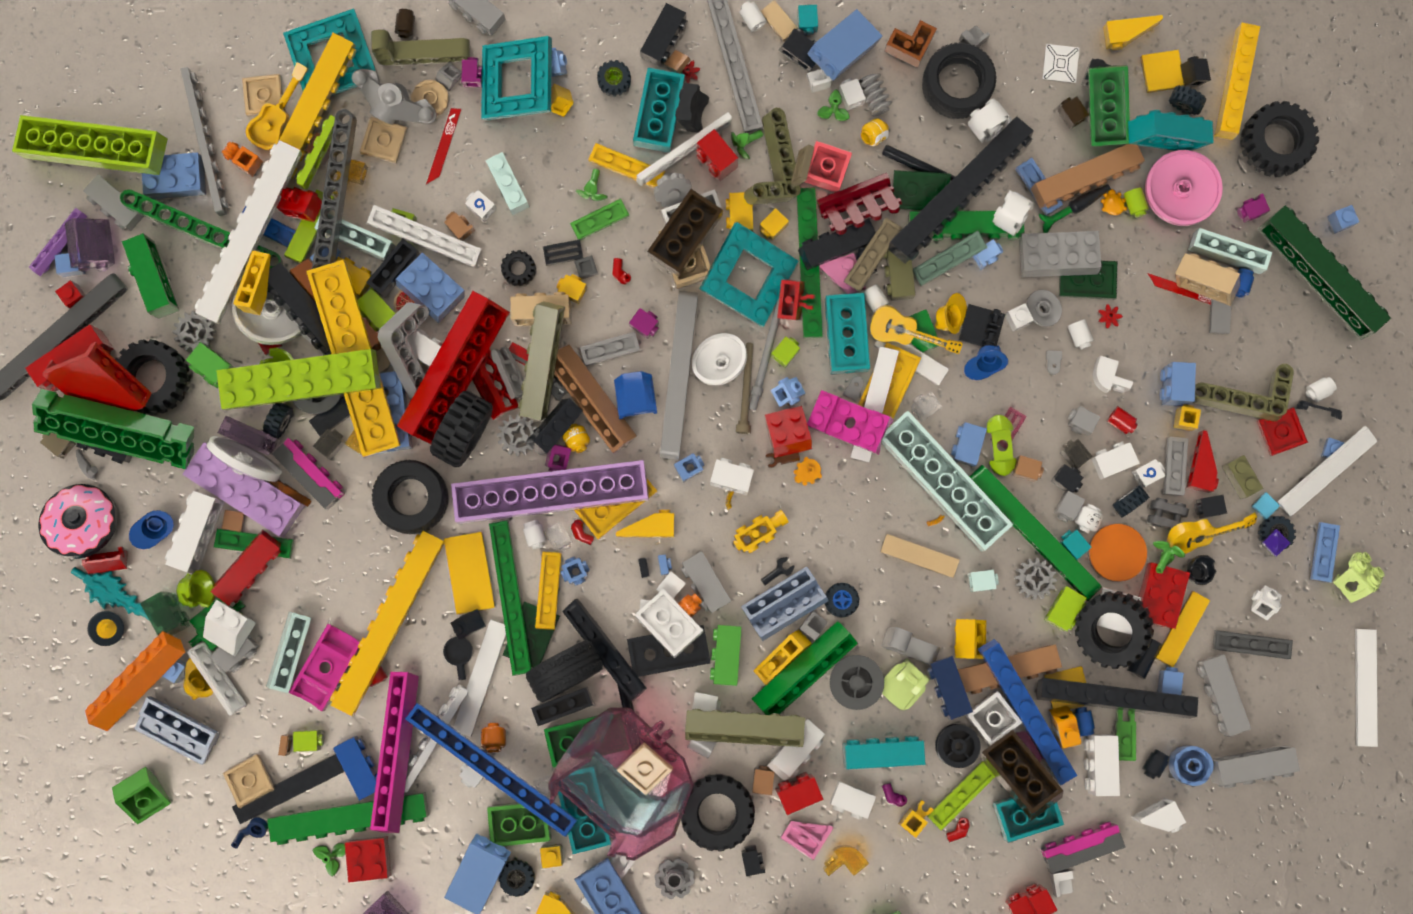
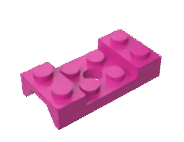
M821 390L807 425L814 430L879 455L883 436L894 419ZM854 418L856 421L855 426L847 428V420Z
M327 624L291 686L289 693L311 703L318 710L325 711L330 703L333 692L339 685L342 675L349 668L348 664L352 656H357L360 650L358 648L360 640L331 624ZM323 662H328L331 666L328 673L321 671L320 667Z

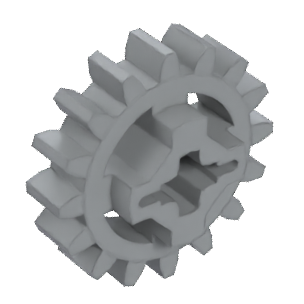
M192 311L191 315L185 312V318L178 317L180 323H174L177 330H174L173 333L178 335L174 340L180 342L179 347H185V350L189 352L191 348L193 351L200 342L209 347L211 346L209 340H215L211 335L216 333V330L211 328L215 325L214 322H208L209 320L198 316L195 311ZM194 320H201L203 323L196 324ZM194 328L197 329V330L195 331V333H196L195 336L192 334V333H194V330H193ZM192 339L195 344L187 343L186 340Z
M517 414L516 419H513L510 415V421L503 420L505 425L498 427L501 430V433L497 434V437L501 438L498 444H504L502 449L504 451L509 449V455H512L513 452H515L516 456H519L520 452L527 455L526 450L533 451V448L529 444L518 448V445L526 443L537 429V426L532 427L534 422L532 420L527 422V417L520 419L519 414ZM518 423L516 427L509 428L512 424ZM526 426L530 430V436L525 433ZM520 431L522 438L518 437L517 440H515L516 438L513 434L518 433ZM505 434L511 439L510 445L506 441Z
M1035 558L1034 563L1031 559H1027L1028 564L1022 562V569H1016L1019 575L1014 576V579L1019 580L1015 584V586L1021 587L1019 593L1026 592L1025 598L1032 595V600H1036L1037 595L1040 599H1044V593L1048 596L1051 595L1049 589H1055L1056 587L1052 583L1057 582V579L1053 578L1056 571H1050L1052 565L1046 566V560L1039 563V558ZM1029 567H1032L1031 572L1025 575V571ZM1041 568L1045 570L1047 576L1041 572ZM1035 575L1037 578L1040 579L1038 582H1036V584L1035 581L1032 580V577ZM1024 582H1027V584L1030 586V590L1025 586ZM1047 583L1046 587L1042 591H1039L1040 586Z

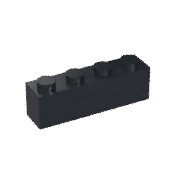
M870 218L864 220L865 224L860 228L854 225L847 227L845 234L839 235L836 232L832 234L826 232L819 235V239L815 241L812 239L804 241L798 252L806 270L808 271L867 246L876 233Z

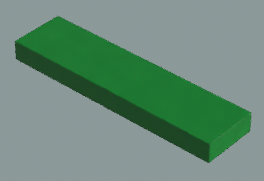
M217 528L214 548L243 552L258 534ZM273 537L281 543L279 549L281 552L277 557L291 559L294 540Z

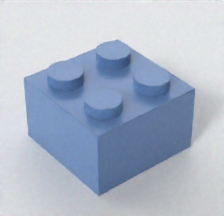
M1171 362L1163 367V370L1160 372L1163 388L1160 389L1159 393L1162 405L1183 406L1184 404L1189 405L1195 402L1196 363Z

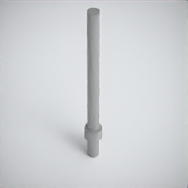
M779 300L774 309L755 386H752L751 390L752 398L749 409L756 411L759 397H762L763 393L762 386L780 318H777Z

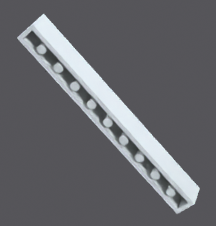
M280 140L277 145H273L270 151L272 156L269 162L266 161L264 163L261 178H257L253 187L255 191L252 196H248L245 202L247 207L244 213L241 212L238 216L237 228L231 231L228 237L230 242L227 247L222 249L219 264H215L211 273L213 277L210 282H206L203 288L205 293L202 299L199 298L195 304L194 309H196L195 313L198 316L220 325L240 284L252 251H256L281 199V191L286 189L302 156L301 150Z

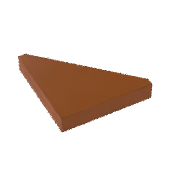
M279 479L275 482L268 481L281 492L307 507L312 502L310 501L311 499L286 483L284 484Z

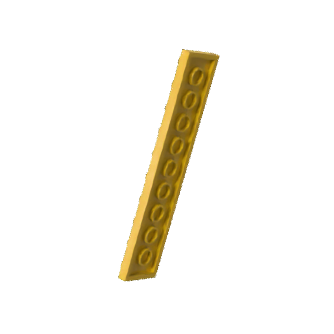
M345 260L308 270L307 275L331 354L372 349ZM380 374L381 389L344 394L362 457L401 446Z

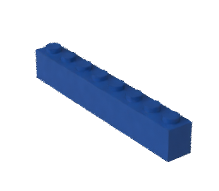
M993 639L978 648V651L1016 715L1022 721L1023 727L1054 779L1061 786L1077 776L1076 772L999 642Z

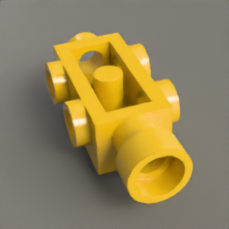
M777 511L774 513L775 516L770 519L768 516L763 518L760 515L752 520L753 524L746 527V525H743L735 530L737 534L734 535L736 540L733 543L737 550H742L744 553L748 551L750 554L759 548L758 544L762 541L768 543L776 538L774 536L777 533L776 528L780 525L783 527L789 523L783 511ZM761 526H765L767 528L766 533L760 532ZM745 536L750 537V543H745L743 538Z

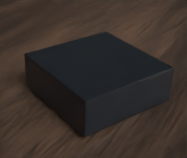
M640 558L638 561L642 579L648 578L650 575L647 559Z

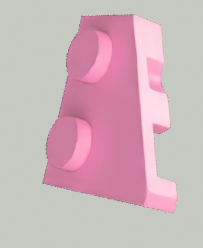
M854 253L819 266L820 270L824 271L845 294L858 292L844 283V280L857 262Z

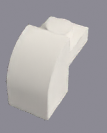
M1099 356L1096 359L1093 369L1095 385L1105 393L1109 392L1111 387H1113L1114 391L1120 393L1130 390L1133 381L1115 376L1119 361Z

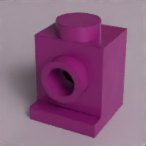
M469 57L467 60H462L461 82L463 87L482 88V66H479L478 58Z
M1262 193L1255 199L1251 198L1244 201L1243 206L1237 209V214L1246 223L1267 214L1270 208Z
M555 444L547 453L545 466L549 467L548 471L566 470L571 449ZM554 455L559 456L558 461H553Z

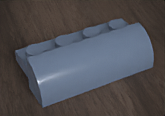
M806 566L744 604L741 608L761 640L764 641L829 600Z
M152 696L146 697L139 712V720L134 728L201 765L206 763L220 734L218 731Z

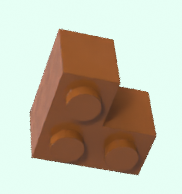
M921 20L912 36L895 28L886 44L884 52L918 68L937 28Z

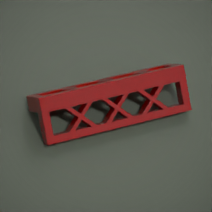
M489 349L472 380L481 398L492 404L493 411L491 417L495 420L504 413L517 409L519 404L516 399L511 400L496 363L492 360L491 350ZM486 363L492 366L493 373L487 371ZM495 380L500 382L502 386L501 390L496 388L494 384ZM503 397L509 399L511 406H505Z

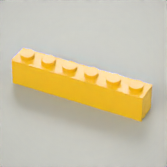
M1242 22L1235 30L1214 134L1216 137L1233 140L1239 134L1260 26Z

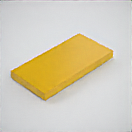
M886 342L885 348L899 351L882 413L894 419L921 357ZM872 375L858 403L859 406L864 407Z
M647 479L648 495L650 498L658 491ZM645 501L576 509L574 511L599 540Z
M477 532L444 538L456 614L469 613L476 609L480 611L495 608L483 533Z

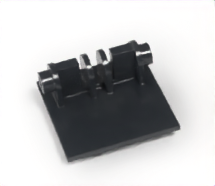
M968 304L959 340L982 347L987 345L997 346L1005 314L1001 313L999 309L989 310Z

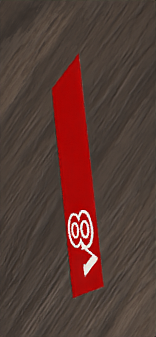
M450 109L426 184L440 177L461 109Z
M1147 273L1156 287L1211 305L1210 298L1177 286L1176 282Z

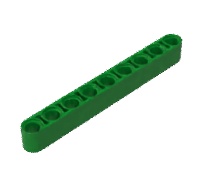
M128 189L124 190L120 195V201L127 209L221 250L227 247L230 242L228 240L230 232L138 192ZM129 196H135L133 203H126V199ZM153 204L151 211H144L145 205ZM164 212H171L170 218L162 219ZM188 219L189 224L186 227H180L181 220ZM200 227L207 228V232L204 235H198ZM218 235H224L225 239L223 242L217 243L215 241ZM258 245L256 250L270 254V259L278 258V263L281 262L283 265V260L278 253Z
M980 465L969 476L1012 522V526L1079 594L1086 597L1087 601L1102 588L1100 583L985 466Z

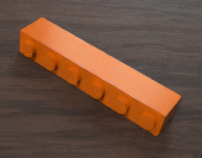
M164 631L154 638L152 643L87 707L85 713L88 724L108 731L185 653L182 641Z

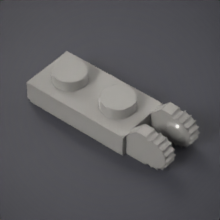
M506 346L501 347L500 350L493 349L491 351L492 360L496 363L511 400L521 397L523 395L521 386L524 379L515 358H513Z

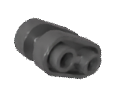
M1157 497L1156 500L1151 501L1150 509L1155 510V514L1148 515L1146 523L1171 530L1177 524L1182 523L1181 517H1188L1189 509L1186 508V504L1178 502L1170 504L1167 503V499ZM1162 514L1174 515L1173 520L1163 518Z

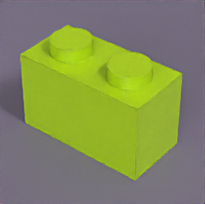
M373 288L357 300L362 317L365 318L367 316L371 320L369 325L375 331L380 330L396 314Z
M1067 586L1062 587L1044 620L1064 632L1069 629L1072 630L1076 623L1075 617L1086 605L1084 603L1086 597Z

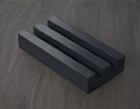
M580 239L543 246L546 266L583 258ZM577 245V248L548 253V251ZM575 252L579 253V255L549 260V257Z

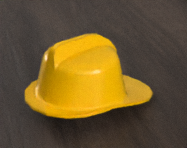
M960 293L952 294L947 304L938 308L936 311V329L950 331L952 334L959 332L967 311L965 298Z
M189 658L185 666V679L183 683L185 692L191 696L192 700L211 696L213 694L212 689L191 658Z

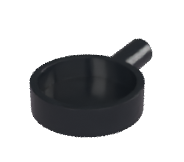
M453 637L444 645L443 654L448 663L457 666L458 681L466 680L464 664L471 660L473 646L466 638L458 640L457 637Z

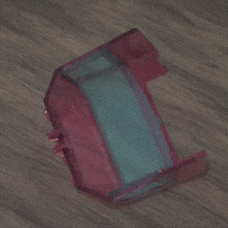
M609 708L584 724L577 737L558 762L548 783V788L551 795L549 798L550 805L554 803L560 791L613 838L607 856L615 857L616 855L626 856L627 860L635 861L675 837L694 784L685 758L666 742L672 736L673 730L667 729L659 735L658 732L665 726L662 720L655 723L651 728L631 708ZM644 742L673 767V770L647 795L643 794L617 771V767Z

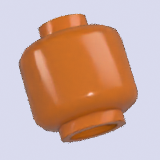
M488 723V727L481 730V747L486 749V752H500L506 746V730L500 727L499 723Z

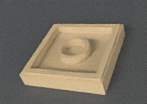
M280 74L242 78L246 116L259 115L262 106L266 103L273 105L279 103L283 95Z
M370 117L359 152L397 164L408 128L395 123L391 125L378 118Z
M645 742L617 767V771L645 795L673 770V767Z
M258 754L223 773L238 808L246 806L275 789Z

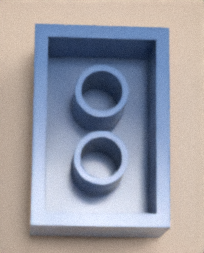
M198 152L164 155L160 175L142 173L143 195L152 199L206 195L205 169L202 156Z
M421 253L396 278L397 287L415 303L427 306L429 316L438 324L465 298V290L424 253Z

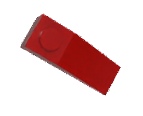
M1203 430L1198 432L1186 488L1210 493L1217 489L1219 479L1217 478L1218 472L1208 432Z

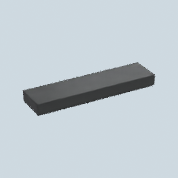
M1214 630L1212 650L1291 659L1293 640Z

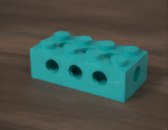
M864 293L826 295L825 313L830 375L869 372L870 359ZM844 311L848 312L850 314V318H843L841 316V313ZM848 330L851 332L852 337L847 338L842 332ZM844 350H852L853 356H846L844 354Z

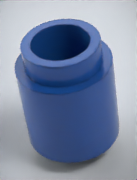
M1239 268L1240 288L1236 297L1244 298L1250 294L1254 281V272L1249 269Z
M1087 707L1076 708L1073 714L1077 720L1080 737L1094 734L1095 725L1092 711L1087 710Z

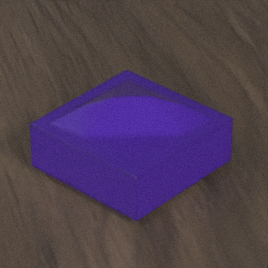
M1277 529L1261 542L1274 557H1277L1290 544Z

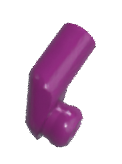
M891 782L882 785L888 803L897 807L907 804V797L895 793Z

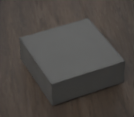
M592 255L574 261L581 279L598 274Z

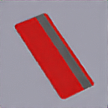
M512 342L509 351L513 358H515V361L525 365L529 356L527 349Z

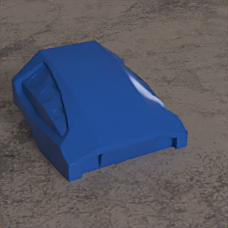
M643 371L625 373L614 380L619 419L648 413L657 414L652 374Z

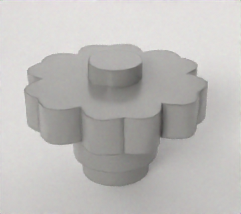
M666 173L657 180L658 186L654 187L653 191L657 202H661L663 207H670L682 202L690 189H692V185L689 179H685L684 174Z
M677 858L672 862L667 859L659 865L660 872L655 874V886L661 889L662 896L673 899L675 896L683 898L690 893V885L694 884V872L688 869L686 861Z

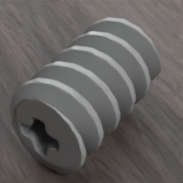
M880 73L870 74L859 80L860 86L864 90L865 101L870 103L868 108L873 110L871 112L872 116L884 114L889 110L888 106L892 104V101H886L889 94L883 95L887 88H880L884 81H877L881 76Z

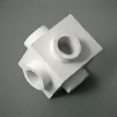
M1265 585L1261 590H1256L1253 594L1251 611L1268 621L1273 614L1280 610L1282 595Z

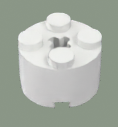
M993 98L981 110L977 108L970 114L971 119L968 122V126L981 143H984V140L987 143L993 140L1002 131V128L1012 121V118L1002 105Z
M1009 191L1004 199L1003 208L999 206L996 210L993 222L997 227L1015 236L1029 216L1027 212L1029 209H1033L1035 203L1015 191Z

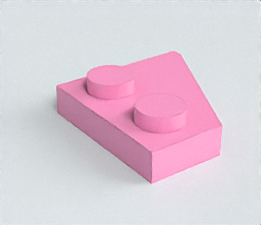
M790 821L780 838L814 860L834 827Z

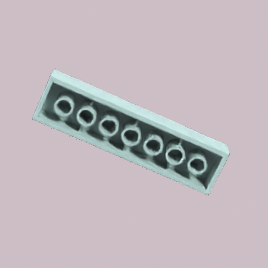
M909 411L905 412L886 430L881 441L883 446L981 552L989 548L1013 525Z

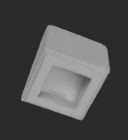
M448 62L438 70L435 80L447 90H450L462 77V71Z

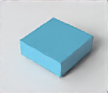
M1265 492L1252 507L1266 520L1280 505Z

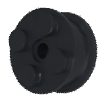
M952 724L939 732L935 748L942 762L954 768H965L976 761L980 754L981 744L974 730L965 725ZM957 743L961 744V747L959 749L955 748V745Z

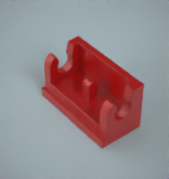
M118 547V551L93 554L85 557L86 559L82 560L81 565L88 574L127 569L128 551L123 547Z

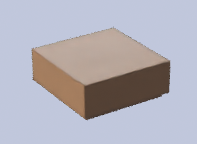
M675 50L664 65L668 69L680 74L691 59L687 55Z
M225 510L222 529L242 532L245 514Z
M281 735L278 755L287 756L290 754L292 735Z

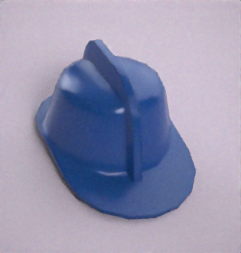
M999 345L983 346L979 349L977 356L966 363L964 373L972 380L988 378L996 372L1003 370L1008 365V358L1001 352Z
M160 510L147 513L130 528V542L139 549L152 548L172 532L174 527L173 519L168 513Z

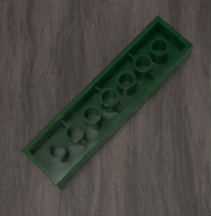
M1286 205L1283 206L1257 228L1361 340L1375 334L1391 319L1388 311L1384 307L1379 306L1375 301V297L1364 290L1361 282L1349 274L1348 268L1335 259V254L1322 245L1321 239L1309 231L1308 225L1296 217L1293 209Z

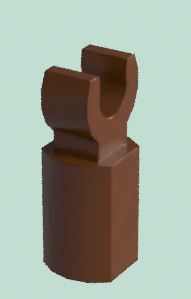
M799 452L777 458L774 457V453L765 455L766 458L772 457L774 459V463L769 464L768 468H774L777 463L783 465L800 461Z

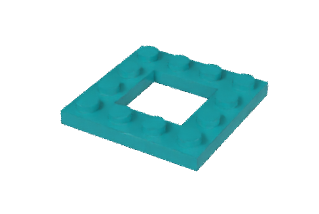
M354 8L283 32L294 67L298 62L308 68L304 78L300 81L303 91L315 69L308 46L330 39L332 33L337 35L343 34L345 39L356 45V54L352 59L354 66L348 68L344 77H340L338 81L340 85L335 94L358 87L352 81V74L356 70L367 69L376 71Z
M550 36L482 45L481 119L486 121L551 112L552 38ZM531 59V94L502 97V63Z
M735 222L699 289L760 327H764L780 297L781 280H789L799 261L740 223ZM743 250L772 268L756 299L726 282Z

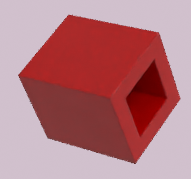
M71 280L55 291L68 308H72L85 296L80 286Z

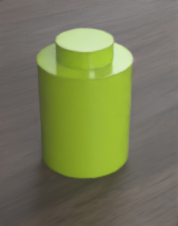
M1135 188L1125 192L1123 195L1130 215H1135V218L1146 215L1149 207L1142 188Z

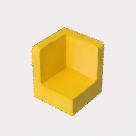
M554 83L551 87V112L565 117L574 103L571 92Z

